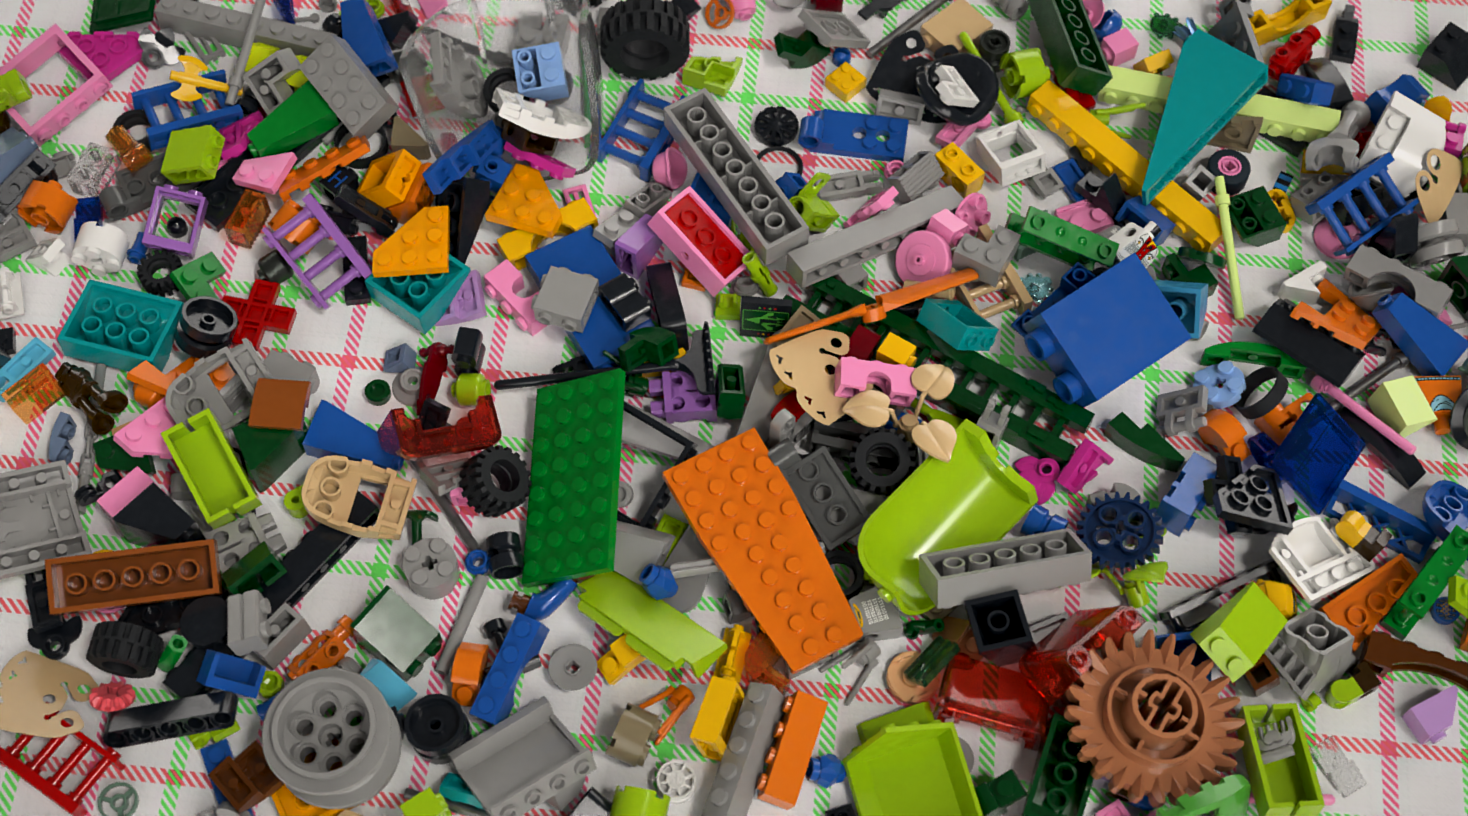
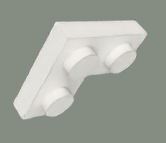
M940 65L935 72L940 78V83L935 88L941 94L940 99L946 105L974 108L980 102L954 66Z

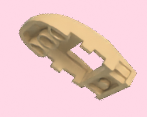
M324 456L316 460L308 469L301 496L308 514L324 525L359 538L400 540L417 479L412 478L411 482L397 477V471L388 467L383 469L375 466L373 461L362 459L359 462L348 460V457ZM361 479L387 485L375 527L368 526L366 528L348 523Z

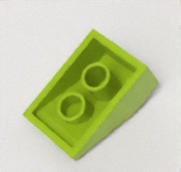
M1251 581L1193 630L1190 635L1222 672L1229 676L1231 682L1234 683L1256 664L1288 620L1256 583Z

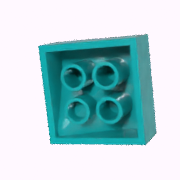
M449 254V273L374 278L372 273L365 280V284L372 299L425 335L442 318L471 270Z

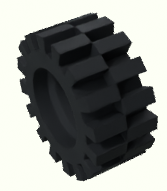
M162 249V253L154 250L155 255L152 256L150 252L147 253L148 259L146 260L142 257L140 260L142 265L138 264L137 276L143 288H145L147 293H152L153 295H158L159 293L161 297H165L167 292L170 296L174 295L172 290L175 289L178 292L179 289L169 275L172 271L183 266L180 258L172 251L168 254L166 249ZM161 268L171 269L166 277L161 279L153 278V274Z

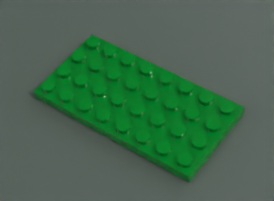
M620 368L537 389L530 472L532 486L529 487L522 585L532 587L614 571L626 372Z

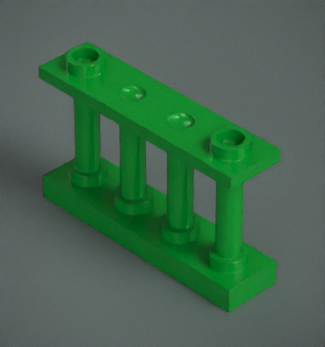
M1029 206L1026 217L1010 213L1005 228L1021 235L1020 245L1072 267L1079 262L1091 271L1095 262L1111 268L1120 245L1033 206Z
M1458 525L1454 527L1380 623L1382 627L1402 641L1406 638L1418 620L1425 616L1448 585V578L1453 577L1468 558L1467 531Z

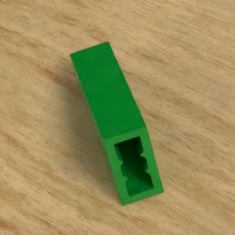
M308 80L247 134L250 141L247 147L254 158L257 156L259 158L283 154L338 126V119L335 112Z

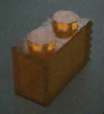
M245 189L223 228L230 243L247 249L252 248L254 241L257 240L256 237L259 236L258 233H261L260 229H263L262 226L265 225V221H267L271 213L265 194Z

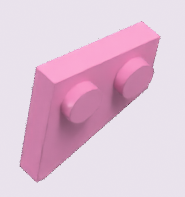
M288 152L244 160L232 180L236 185L275 195L298 158L295 153Z

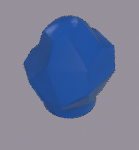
M650 563L640 573L639 581L643 583L642 586L648 595L654 599L670 598L677 593L678 585L669 568L659 565L655 566L653 563Z
M828 753L816 758L811 757L805 775L807 780H813L817 785L828 788L835 783L842 782L847 774L841 761L835 755Z

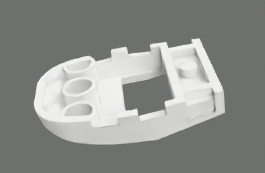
M498 87L495 88L492 102L496 103L499 108L498 116L533 133L553 138L575 139L583 137L591 131L593 125L590 120L575 111L561 106H556L555 109L545 106L546 101L536 98L535 102L523 100V94L507 92Z

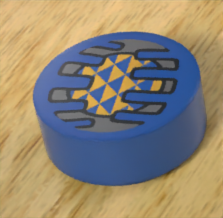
M1448 597L1438 598L1430 608L1432 618L1442 625L1452 624L1460 615L1456 609L1448 604Z

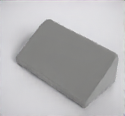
M880 89L874 115L909 119V124L920 126L925 104L919 96Z

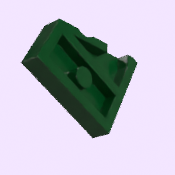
M114 435L93 443L99 468L131 472L138 466L146 474H156L152 455H143V457L130 456L113 440Z

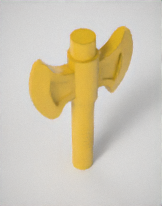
M188 55L178 56V60L184 67V72L173 70L170 72V80L182 83L178 90L171 92L173 98L185 102L199 100L202 98V94L196 91V87L228 93V83L203 78L198 75L199 72L208 70V67L201 60ZM243 87L242 90L238 91L237 96H242Z

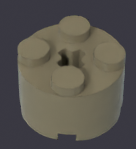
M628 702L611 737L613 738L612 742L608 745L605 754L636 767L639 765L642 767L651 747L647 742L648 740L654 742L662 720L658 719V715Z

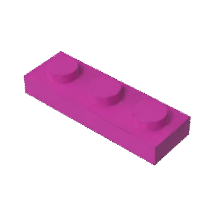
M507 141L503 148L512 153V158L520 161L527 160L531 162V167L541 171L545 169L550 172L549 176L558 180L573 178L576 172V168L551 156L521 151Z

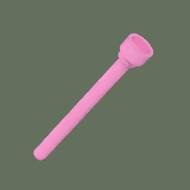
M1318 374L1312 379L1310 387L1318 393H1328L1407 454L1412 455L1415 453L1416 447L1335 385Z

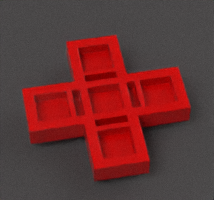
M255 279L248 299L223 296L222 301L229 304L235 310L238 317V327L232 340L234 347L242 344V339L247 338L258 352L266 330L290 335L297 312L294 308L275 305L281 290L279 283Z

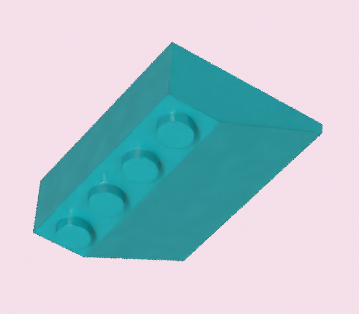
M89 280L57 340L64 355L96 364L102 363L108 367L130 371L147 360L162 372L170 357L184 303Z

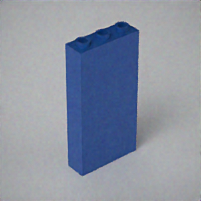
M591 225L525 255L527 269L539 289H541L540 282L542 276L548 273L550 266L565 267L579 274H590L598 279L599 286L622 273L602 242L593 237L594 230ZM598 295L583 333L576 331H566L580 356L584 357L589 369H598L618 365L603 355V350L620 359L618 348L630 340V332L644 327H655V325L649 319L625 332Z

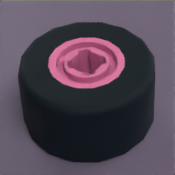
M1232 149L1216 151L1210 157L1206 169L1215 177L1224 176L1226 193L1229 196L1238 194L1244 189L1251 172L1248 159L1242 153ZM1215 185L1211 189L1214 193H1216Z

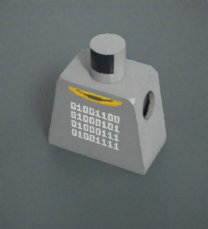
M876 586L848 600L863 631V636L858 640L859 642H862L865 638L879 641L902 637L904 627L896 606L891 602H885L878 595L877 591L879 589Z

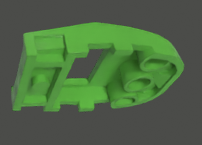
M1241 774L1223 777L1219 784L1214 786L1209 781L1200 785V792L1190 797L1186 793L1176 798L1174 806L1165 810L1163 807H1160L1156 812V816H1198L1215 810L1214 816H1246L1251 784Z

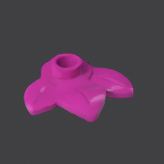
M1026 456L1015 462L1016 468L1021 472L1019 475L1035 487L1038 497L1037 503L1039 505L1046 503L1054 495L1056 490L1054 481L1060 475V466L1057 461L1051 458L1039 460L1033 456ZM1045 466L1052 468L1048 474L1043 473L1042 469Z

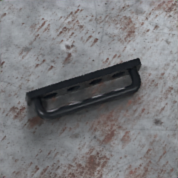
M1274 559L1267 560L1159 612L1161 621L1170 620L1176 633L1193 631L1206 619L1186 627L1179 615L1266 573L1271 581L1282 582L1276 569L1280 566Z

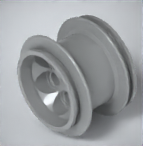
M325 668L299 676L276 695L264 718L262 747L269 767L296 797L316 807L347 809L367 802L381 792L389 783L400 760L401 731L394 712L379 689L367 678L353 671ZM329 708H337L336 713L332 717H324L325 712ZM357 716L363 718L358 726H350L353 718ZM306 726H314L313 731L309 735H301L302 730ZM334 738L339 740L340 743L336 747L331 742ZM365 744L359 754H353L356 745ZM316 753V758L313 762L304 763L305 757L308 754ZM343 762L341 768L330 771L334 763Z

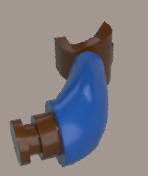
M594 575L555 582L541 593L536 594L533 592L531 597L525 594L522 597L515 590L507 609L516 608L517 613L541 621L559 608L576 589V583L588 580Z

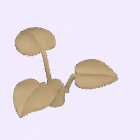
M924 364L913 371L911 383L915 389L922 391L914 414H905L899 420L894 410L888 408L890 398L880 391H862L854 395L845 404L843 413L867 427H881L888 422L891 415L893 427L897 428L896 433H902L907 441L914 442L921 450L932 457L949 463L957 440L954 427L948 422L939 419L931 420L928 424L926 421H922L919 424L918 415L927 394L935 400H941L952 392L954 374L949 367L941 364Z

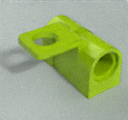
M16 68L0 76V113L32 98V93L25 77Z
M817 172L802 188L798 196H793L789 199L808 225L809 231L825 233L840 216L827 200L819 199L817 193L831 179L828 173ZM822 179L818 185L812 187L816 181Z

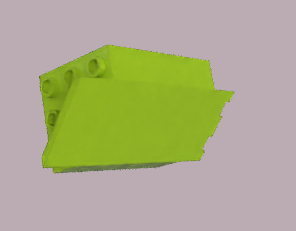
M921 702L862 722L856 726L861 745L852 748L851 753L842 760L858 816H983L954 722L942 723L941 720H934L929 702Z

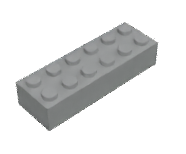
M1070 528L919 554V583L938 609H950L964 604V601L1015 589L1018 590L1020 595H1026L1033 591L1053 590L1060 586H1074L1082 582L1091 581L1092 552Z

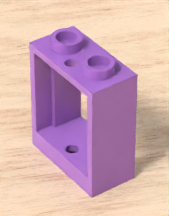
M164 184V187L156 186L142 239L143 245L147 248L160 251L166 249L167 252L172 251L178 255L195 258L208 206L206 197H203V193L189 190L188 193L178 191L179 188L173 185ZM164 198L198 206L189 243L155 235Z

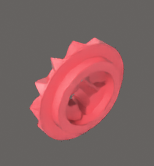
M111 681L109 684L100 683L99 687L92 689L89 701L91 706L97 710L107 712L118 711L127 708L135 701V690H133L132 685H125L123 681L118 683Z

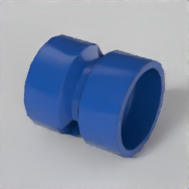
M1036 503L1028 514L1020 533L1027 536L1066 529L1069 521L1057 514L1049 515L1048 509Z

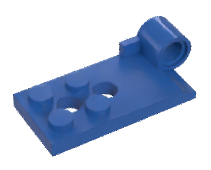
M824 109L815 111V116L802 118L798 143L800 146L809 149V152L886 162L893 160L903 162L909 119ZM859 132L863 133L865 137L858 139L853 134ZM883 135L889 140L881 142L877 137Z

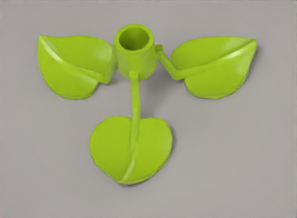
M1164 528V534L1161 536H1164L1166 534V528ZM1132 544L1126 545L1128 547L1134 546V549L1136 548V546ZM1158 561L1142 566L1137 564V569L1123 575L1125 585L1122 587L1117 579L1110 574L1107 567L1101 571L1099 569V562H1096L1091 567V579L1100 573L1106 574L1117 587L1120 595H1126L1129 607L1139 608L1150 603L1144 581L1164 583L1168 563L1166 561Z

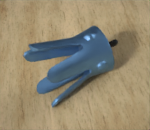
M1189 17L1186 18L1188 27L1175 26L1174 28L1177 32L1172 31L1183 41L1197 30L1192 17L1191 19Z

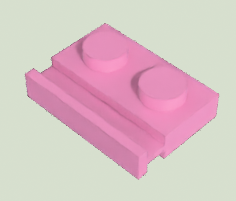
M1088 199L1058 208L1054 213L1056 217L1093 233L1101 232L1114 225L1112 217Z

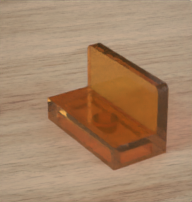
M41 363L4 391L1 396L25 424H29L62 399L65 394L49 369Z

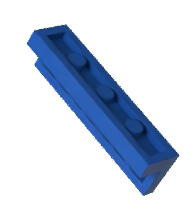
M1344 479L1341 480L1323 512L1324 515L1330 518L1340 520L1344 514L1332 510L1335 502L1338 501L1346 505L1348 511L1356 510L1362 515L1369 517L1373 527L1379 532L1383 528L1394 530L1397 538L1389 540L1385 547L1399 554L1402 553L1404 557L1418 564L1423 561L1430 544L1437 537L1427 522ZM1413 540L1423 545L1419 554L1409 550L1406 541Z

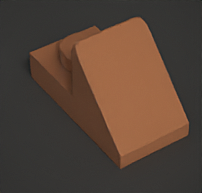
M946 616L943 619V631L934 633L931 639L977 668L984 657L979 655L973 632L969 629V620Z

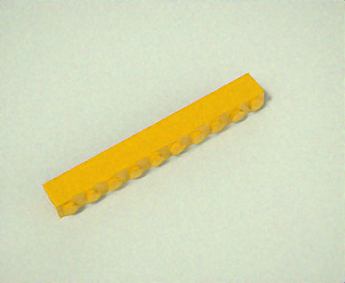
M1048 80L1030 95L1026 109L1033 117L1043 122L1050 131L1055 132L1068 146H1076L1083 158L1095 165L1103 175L1110 177L1115 173L1123 191H1126L1132 197L1138 195L1142 197V186L1150 161L1052 81ZM1173 180L1150 202L1153 207L1176 224L1172 231L1187 241L1195 250L1210 253L1223 241L1220 219Z

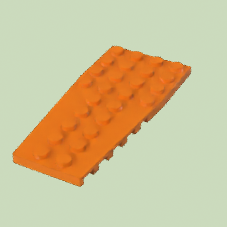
M754 427L663 471L662 477L706 552L718 569H721L728 578L727 582L732 589L736 590L744 601L743 605L758 621L759 628L764 634H767L774 644L775 651L788 664L791 674H795L862 638L863 631L793 490L779 467L775 466L769 458V451Z

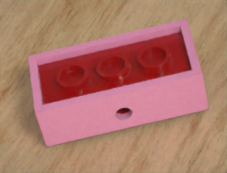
M690 185L657 211L647 224L713 297L747 269L746 265L742 262V258L750 251Z

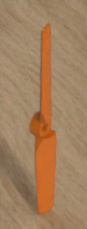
M966 268L876 295V303L865 306L864 303L857 305L845 312L767 337L763 340V343L770 345L856 317H861L863 323L876 322L886 318L887 311L979 278V275L975 270Z

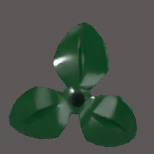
M428 510L408 511L406 518L411 520L412 545L422 540V521L425 518H429L438 522L437 514Z

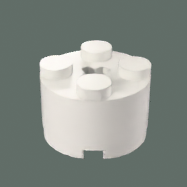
M95 221L85 222L80 227L72 250L71 261L91 269V272L99 277H105L107 273L120 271L130 241L127 242V234L107 223L102 227L96 226L97 222Z

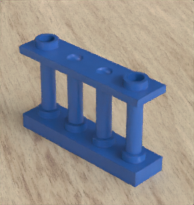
M224 69L199 75L203 78L227 83ZM177 81L131 93L134 110L144 109L151 127L146 128V133L151 151L167 147L171 131L212 125L219 132L220 129L242 119L243 110L240 104L234 106L226 105V95L224 92L196 87V91L200 94L214 92L221 109L207 112L202 99L192 101L198 115L184 118L177 103L178 99L171 96V92L181 87L182 83H177ZM167 103L174 121L160 124L153 107Z
M640 78L635 86H631L627 100L604 137L598 139L595 151H597V161L600 163L604 161L607 154L637 165L640 179L649 182L653 176V160L658 154L671 146L674 138L664 126V120L660 121L635 109L640 101L662 110L672 103L645 93L644 79ZM629 119H633L659 130V134L656 138L653 137L651 139L624 127ZM618 136H621L647 147L648 152L645 156L642 155L640 157L614 146V143Z
M1390 152L1375 157L1355 173H1352L1305 206L1309 215L1318 212L1321 215L1324 214L1343 246L1333 252L1335 257L1346 254L1348 257L1356 253L1359 245L1386 227L1391 222L1392 217L1401 213L1411 214L1414 211L1413 207L1420 202L1419 198L1405 201L1387 172V165L1395 159ZM1373 175L1379 177L1397 206L1388 214L1369 185V178ZM1354 188L1361 190L1379 219L1370 227L1351 198V190ZM1337 200L1344 204L1361 232L1353 239L1350 238L1333 211V203Z

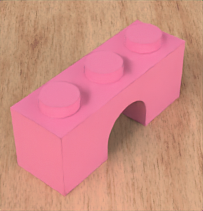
M508 259L484 275L486 285L484 289L488 296L492 299L496 298L500 302L502 310L507 315L511 314L515 318L517 325L522 331L527 330L534 336L548 326L535 320L534 310L531 309L532 299L535 294H539V291L527 298L516 296L524 288L523 275Z
M851 356L841 357L835 368L834 396L851 399L854 395L865 391L866 384H874L880 387L883 393L890 398V405L910 407L917 395V389L911 383V376L916 368L908 367L904 364H887L878 360H860Z

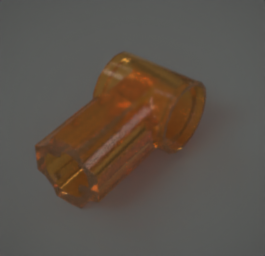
M123 125L114 126L105 136L107 142L116 150L124 165L133 174L154 160L147 147L141 142L138 143Z

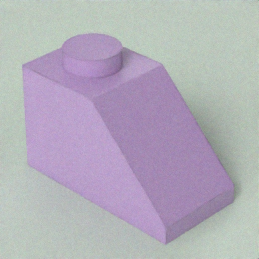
M1456 685L1411 707L1402 716L1420 745L1428 741L1435 744L1447 736L1445 731L1453 724L1458 694Z

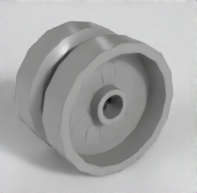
M1455 218L1418 226L1419 248L1408 260L1411 268L1441 263L1466 252L1462 240L1457 238L1448 239L1459 232Z

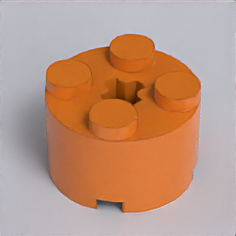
M33 180L19 202L17 212L30 225L37 227L40 224L46 227L44 229L45 232L59 234L62 233L76 209L78 200L63 191L62 185L54 180H49L48 183Z
M290 198L282 205L268 225L276 231L301 212L303 207ZM309 217L284 238L298 246L319 230L318 226L321 223L317 218L311 219ZM313 247L309 249L307 252H305V254L308 255L309 252L313 249Z

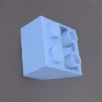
M559 42L512 50L518 93L544 101L569 97L563 55Z

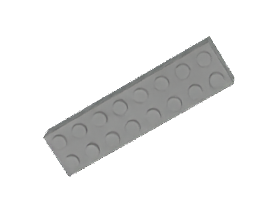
M706 88L663 108L664 126L766 266L786 256L787 252L808 244V225Z

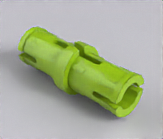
M756 252L746 253L742 258V262L751 273L750 278L752 281L758 284L764 296L771 297L776 294L778 287L771 279L769 269L763 266Z

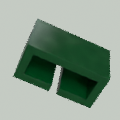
M263 541L222 573L221 576L227 588L236 595L254 589L260 593L264 591L258 578L255 576L260 573L264 583L269 587L288 571L280 557Z

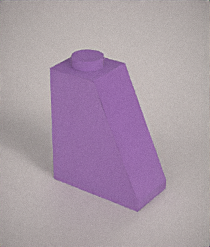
M644 214L614 243L616 266L621 272L637 280L663 244V241L647 225L653 218V216Z

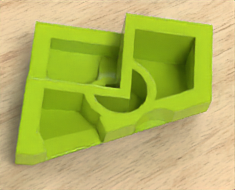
M692 56L683 68L682 84L700 90L706 88L710 93L725 97L740 70L743 58L735 57V62L721 61V57L705 58L702 56Z

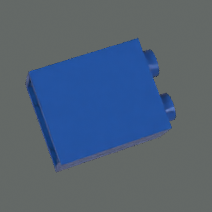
M1136 253L1131 254L1022 325L1028 333L1025 335L1024 341L1030 354L1038 361L1045 360L1055 374L1053 387L1057 395L1066 404L1075 403L1083 408L1098 401L1192 338Z

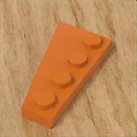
M365 135L360 138L358 136L353 137L346 142V145L340 148L333 147L327 150L324 156L318 159L311 158L296 170L292 168L279 187V195L283 202L291 198L289 194L296 189L304 191L311 187L310 184L315 178L324 179L331 175L338 164L340 167H344L370 152V143Z

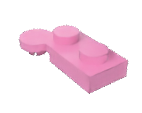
M988 113L982 120L968 126H959L948 122L935 136V141L943 147H946L951 142L960 147L977 128L986 129L990 127L992 117Z

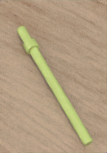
M1217 176L1214 178L1217 194L1214 198L1215 205L1219 208L1235 320L1245 319L1228 207L1231 205L1230 196L1226 193L1224 176Z

